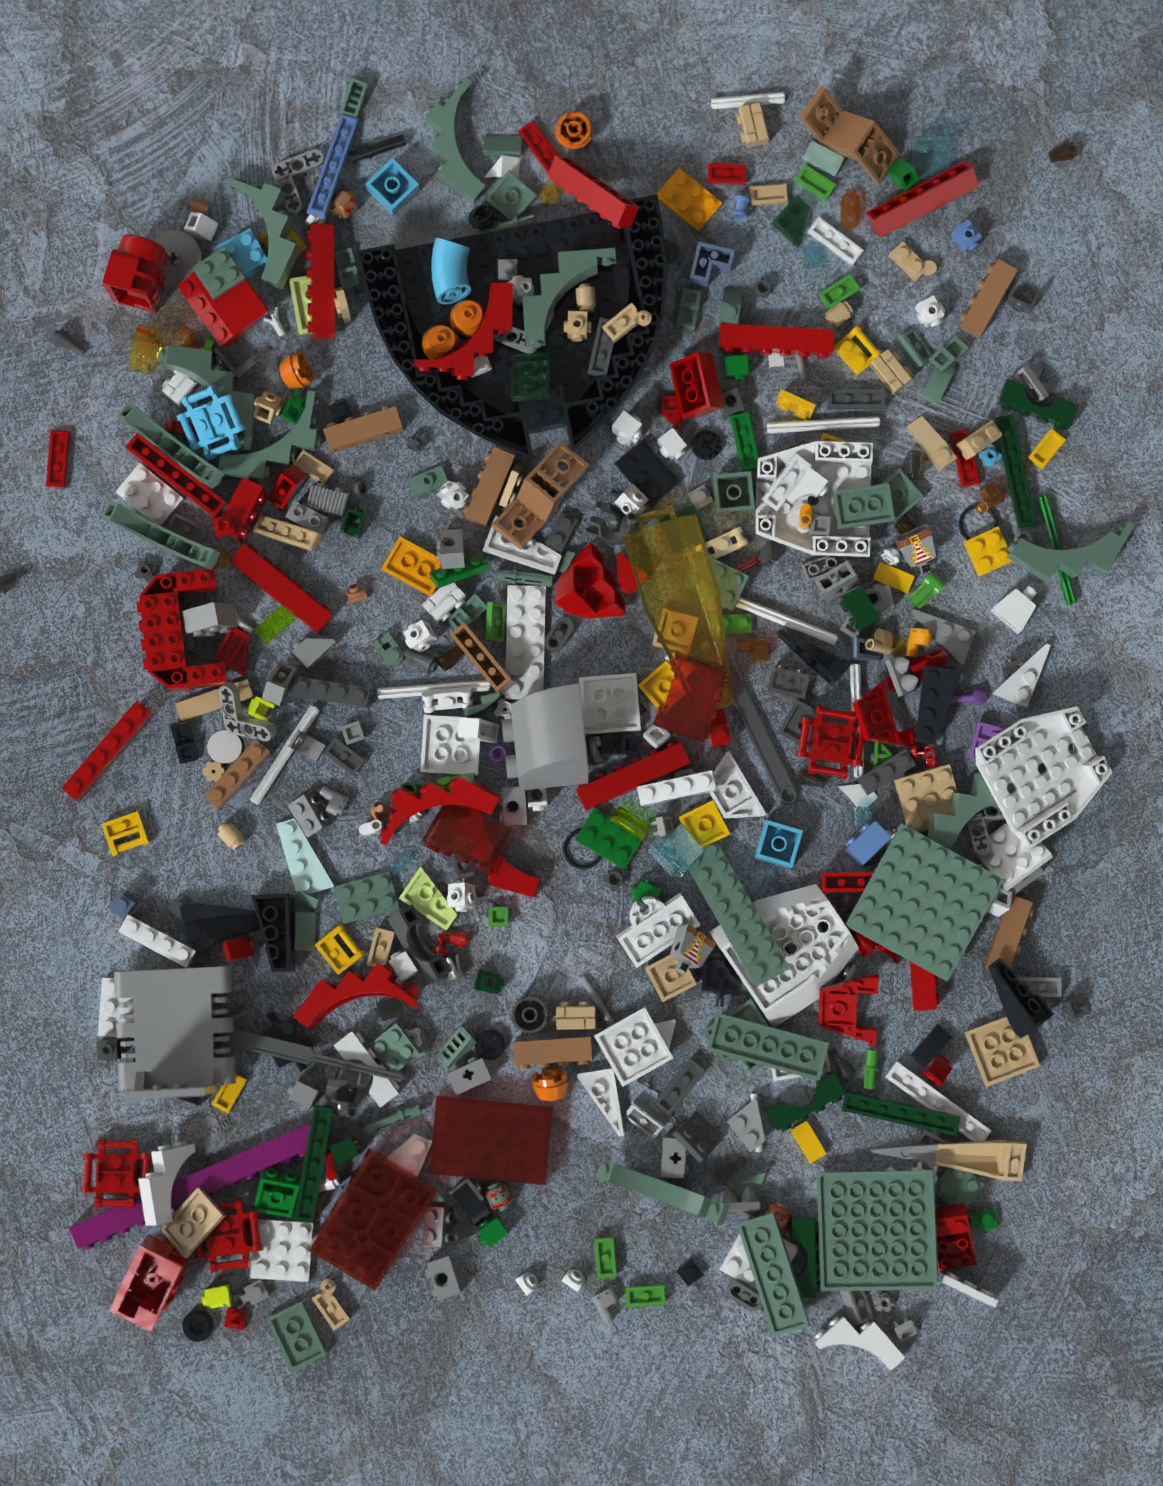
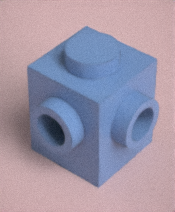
M968 219L951 233V236L964 253L969 249L973 251L980 245L981 231L976 225L973 226Z

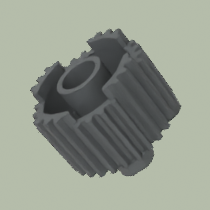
M530 995L528 997L525 996L524 999L522 997L521 1000L518 999V1002L514 1003L515 1006H512L513 1010H511L512 1014H510L513 1021L512 1024H515L514 1027H517L518 1031L521 1030V1033L525 1032V1034L528 1033L529 1035L536 1032L539 1033V1030L542 1031V1027L545 1028L546 1021L549 1020V1010H547L548 1007L545 1006V1002L542 1003V999L539 1000V997L535 998V996L531 997ZM527 1010L529 1012L530 1010L534 1011L533 1015L535 1018L533 1020L529 1019L528 1021L525 1019V1012Z

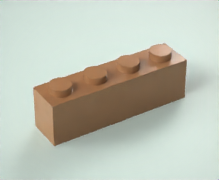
M999 259L995 264L991 263L986 272L989 276L986 280H981L977 288L980 292L977 296H972L968 304L971 308L968 312H963L959 320L962 322L959 328L980 338L1018 269Z
M391 405L382 407L381 411L375 413L373 411L366 412L359 418L349 417L340 424H337V422L326 425L327 428L323 429L331 454L403 432L397 408Z
M496 447L492 451H488L485 458L487 462L485 469L481 468L478 479H480L478 486L474 485L470 495L473 497L471 503H467L463 511L466 514L465 520L485 528L488 526L515 461V455Z
M464 622L450 634L497 693L503 695L517 683L470 625Z
M255 739L206 792L204 797L218 810H221L272 754Z
M1012 895L1010 909L1001 915L983 968L989 970L988 966L1000 958L1012 970L1014 969L1015 962H1013V958L1020 951L1021 944L1019 941L1021 936L1024 937L1028 926L1025 924L1027 918H1031L1034 908L1031 907L1033 902Z
M591 1037L513 1042L514 1063L519 1065V1069H528L530 1064H538V1068L550 1067V1063H557L558 1066H569V1062L577 1061V1065H588V1061L592 1060Z

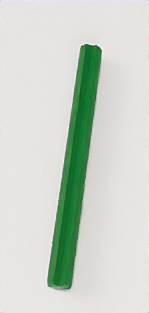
M1048 495L1038 497V503L1050 547L1054 550H1063ZM1056 568L1066 605H1073L1077 600L1071 578Z

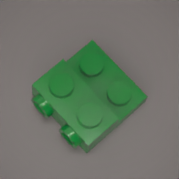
M275 1169L262 1170L253 1211L291 1218L300 1187V1177H297L292 1172H288L285 1175L278 1173Z

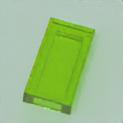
M282 605L257 626L254 632L267 645L292 624L295 619Z
M619 806L611 818L612 822L642 841L652 828L651 825Z

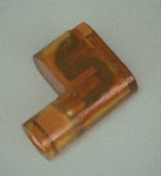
M187 326L178 331L184 340L180 347L203 349Z
M995 482L988 483L979 489L984 500L977 503L975 509L979 514H983L1005 501L1002 492Z
M767 638L738 641L739 652L753 651L754 663L766 662L770 659Z

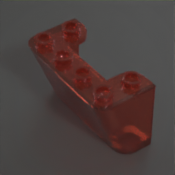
M676 651L671 666L674 677L664 708L662 706L658 707L653 724L656 727L704 742L705 739L710 737V725L716 718L717 703L721 702L723 695L721 691L723 685L728 681V673H726V669L720 663Z
M443 805L421 841L424 842V847L429 848L433 852L441 853L448 857H451L453 854L458 856V861L468 864L469 861L475 863L474 867L480 869V871L491 874L492 871L498 874L515 830L456 805Z

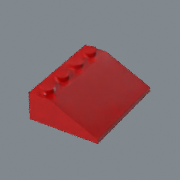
M193 272L177 287L220 347L232 346L269 312V309L246 277V280L213 300L196 273Z

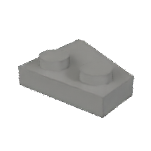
M757 1098L727 1121L750 1152H753L767 1140Z

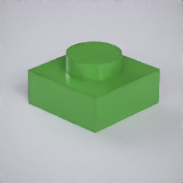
M489 907V927L508 926V907Z

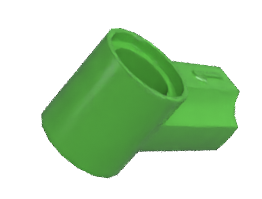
M934 571L908 597L909 601L918 609L923 607L929 599L936 596L947 585Z

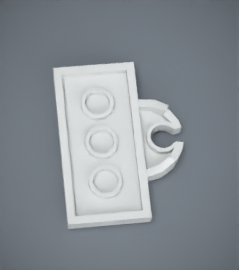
M680 893L666 903L653 896L643 897V902L648 904V909L644 912H640V906L636 902L633 904L629 915L631 926L616 935L636 968L672 945L678 926L689 924L695 929L700 926L697 918Z

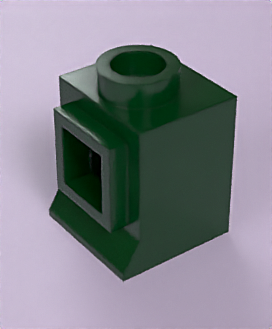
M355 507L353 509L347 508L340 528L341 533L359 539L366 520V514H363L364 511ZM351 518L360 520L358 528L349 526Z
M478 970L474 989L497 994L498 991H502L504 980H501V975ZM486 977L495 979L493 988L484 986Z

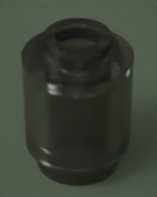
M909 451L905 457V475L910 480L921 479V476L925 475L924 456H922L921 451Z

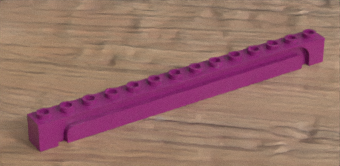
M310 1124L175 1181L171 1191V1209L173 1208L174 1212L177 1211L198 1187H201L212 1196L221 1192L220 1188L227 1185L228 1188L238 1185V1180L244 1177L246 1181L256 1177V1172L260 1170L275 1169L274 1164L279 1162L282 1165L293 1161L292 1157L298 1154L300 1157L305 1156ZM141 1196L136 1198L134 1209L115 1207L68 1227L77 1249L83 1248L85 1251L94 1247L93 1242L101 1240L103 1243L112 1239V1234L119 1232L122 1235L131 1231L130 1227L135 1224L138 1227L145 1225Z

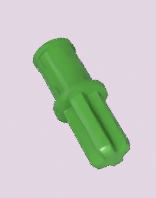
M866 1050V1066L863 1067L865 1070L864 1088L875 1089L876 1073L879 1071L877 1069L879 1051Z

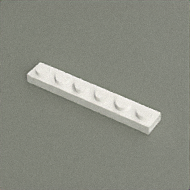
M897 1061L885 1076V1078L926 1108L959 1115L958 1131L971 1141H984L991 1132L990 1129Z

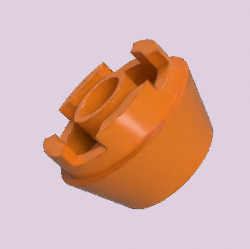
M570 112L564 114L558 120L555 134L563 146L577 149L585 146L590 141L593 127L590 120L582 113Z
M465 299L459 301L450 312V324L458 334L470 337L480 325L486 309L476 300Z
M435 325L429 328L422 338L423 351L432 360L451 353L460 347L458 334L454 329L446 325Z
M301 351L297 353L292 352L279 365L281 378L291 389L307 388L309 384H312L311 381L315 380L313 367L308 366L304 360L307 356Z
M546 1068L544 1073L539 1074L537 1071L533 1073L531 1085L540 1100L552 1102L566 1096L570 1081L567 1071L561 1072V1068Z

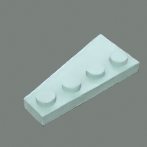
M296 819L277 823V829L296 894L297 891L310 895L335 887Z

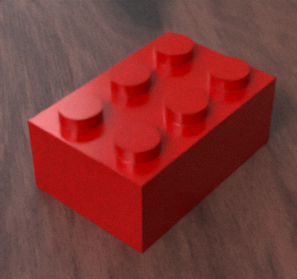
M696 352L669 364L681 418L696 419L724 408L712 353Z
M242 477L223 516L232 515L236 533L226 537L239 544L243 540L246 541L249 537V528L251 524L256 523L259 517L257 512L260 506L264 507L268 499L264 487Z

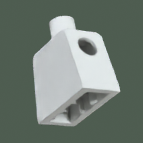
M1030 586L1022 593L1015 589L995 605L991 612L1019 634L1036 608V605L1031 600L1037 592Z

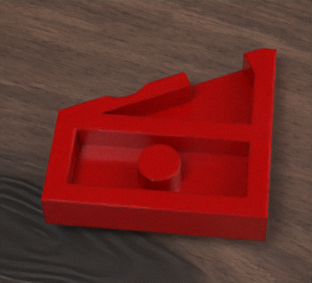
M236 627L231 628V632L227 633L213 659L219 663L225 662L229 669L246 677L249 635Z

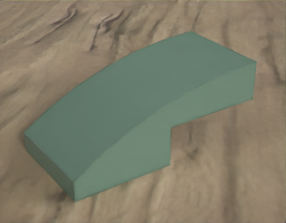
M352 248L335 251L334 258L341 287L344 289L360 285Z
M683 288L676 328L695 330L702 291Z
M955 335L944 347L941 346L929 358V361L943 373L969 350V347Z
M935 367L921 397L938 405L955 369L949 367L942 373Z
M475 593L447 621L455 629L464 622L471 625L487 610V603L478 593Z
M493 693L481 696L482 704L465 708V717H472L487 710L500 699V694Z

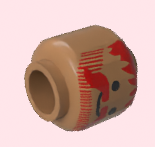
M340 191L332 199L330 210L337 218L347 219L358 209V198L351 191L349 193L347 191Z
M779 1202L770 1204L765 1214L775 1212L780 1230L786 1229L792 1217L791 1212H789L790 1208Z

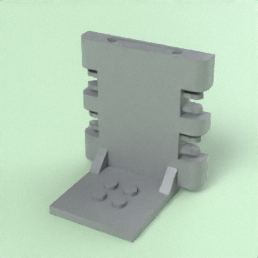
M232 966L114 972L115 998H133V1002H120L119 1007L128 1008L133 1006L134 1014H122L120 1019H134V1022L116 1023V1038L135 1037V1041L121 1042L123 1047L135 1045V1053H123L121 1058H135L136 1062L117 1063L118 1089H133L125 1091V1100L206 1096L217 1092L218 1084L236 1083L235 1057L216 1058L217 1053H230V1048L216 1049L215 1041H230L229 1036L215 1037V1033L234 1032V1017L214 1018V1014L229 1013L228 1009L225 1008L214 1010V1002H228V997L213 998V993L233 992Z

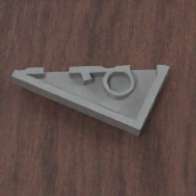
M912 609L911 614L927 630L931 631L932 637L958 661L959 665L963 666L976 631Z

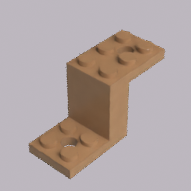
M819 87L799 116L822 146L842 156L857 160L875 183H881L887 174L886 169L893 165L900 155L899 151L875 121L843 111L826 88Z
M560 441L524 479L517 498L493 522L492 527L522 550L557 512L564 494L589 468V464ZM560 463L565 464L567 470L562 471L557 465ZM519 520L524 526L518 528L514 525V521Z

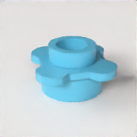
M992 444L987 446L986 450L979 453V458L986 463L987 467H992L993 463L997 460L999 461L1002 457L1001 453H998Z

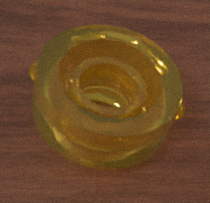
M138 325L130 353L129 371L151 374L156 370L159 364V354L163 347L162 333L158 329Z

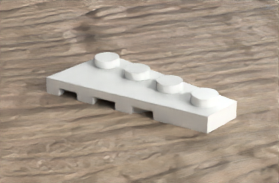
M492 525L483 548V552L556 575L562 556L533 539L520 550L494 529Z

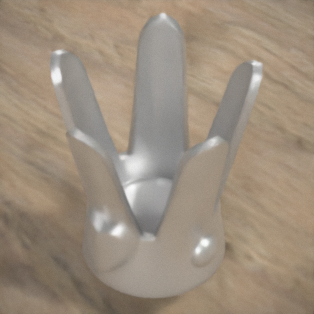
M457 954L453 956L454 964L451 958L444 960L451 970L448 973L449 981L456 979L457 984H459L458 978L464 975L460 969L459 956Z

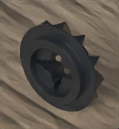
M478 206L470 212L468 221L473 229L478 228L481 230L483 227L488 229L489 225H494V221L498 220V213L493 206Z
M704 430L698 432L693 437L691 447L693 453L698 458L711 460L719 455L722 442L714 431ZM703 439L706 442L712 441L710 444L711 451L707 447L702 448L704 444Z
M484 1030L475 1039L477 1042L475 1050L485 1060H495L505 1050V1039L496 1030ZM496 1038L494 1046L497 1050L490 1048L485 1052L484 1050L487 1045L483 1039L491 1041Z
M202 1310L191 1311L185 1316L182 1323L185 1336L195 1342L206 1340L212 1334L214 1328L212 1317ZM195 1320L198 1322L205 1321L204 1325L201 1326L202 1332L199 1329L191 1331L195 1325Z

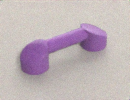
M978 689L972 694L953 695L951 703L972 701L975 705H982L986 702L987 695L985 691Z

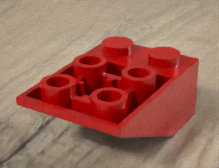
M966 1203L936 1207L938 1271L977 1265Z

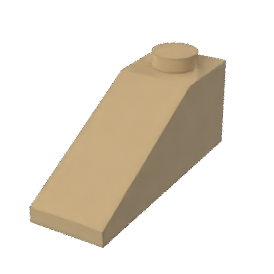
M923 416L906 426L939 473L956 461L957 457L948 444Z

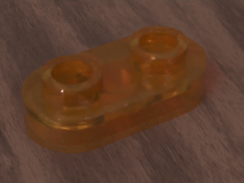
M846 192L841 198L840 222L846 230H854L860 222V198L855 192ZM852 198L854 202L849 203L847 199ZM847 217H853L854 221H848Z

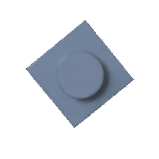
M119 892L108 908L125 920L127 915H130L138 904L124 893Z

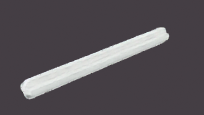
M878 416L768 422L767 432L784 433L879 427L880 419Z
M740 597L736 605L738 608L829 644L835 645L838 635L743 597Z
M860 664L850 665L851 711H855L853 703L862 697ZM856 716L853 726L860 727ZM852 733L853 759L855 754L857 733ZM864 747L861 759L863 760V766H853L854 777L856 778L865 775Z
M487 680L387 687L378 688L377 697L378 699L422 696V693L425 691L470 687L472 692L490 691L491 685Z
M310 705L251 796V802L256 805L260 804L294 749L288 746L297 730L306 733L319 713L317 707ZM300 737L296 740L295 745L299 742Z

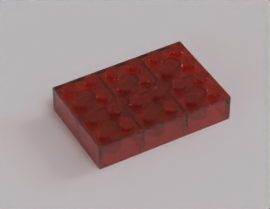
M437 1095L429 1174L546 1185L553 1107Z
M369 1147L310 1242L308 1251L376 1291L438 1190L429 1182Z

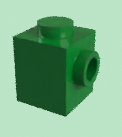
M901 158L886 169L893 184L904 191L919 180L913 166Z
M747 355L724 357L725 380L744 381L745 378H748L749 372H752L751 360L748 361Z
M644 879V882L640 881L638 885L634 884L631 895L634 896V901L645 904L642 900L643 897L653 896L658 898L661 889L655 887L654 882Z
M498 1217L492 1221L487 1219L479 1225L481 1229L478 1231L480 1234L478 1239L483 1246L488 1245L490 1248L509 1234V1232Z

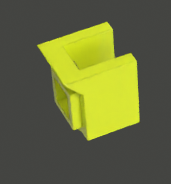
M256 696L249 704L247 715L268 722L265 714L268 708L274 709L275 705Z
M229 1284L205 1289L204 1294H202L203 1306H210V1309L223 1307L226 1304L231 1308L233 1305Z

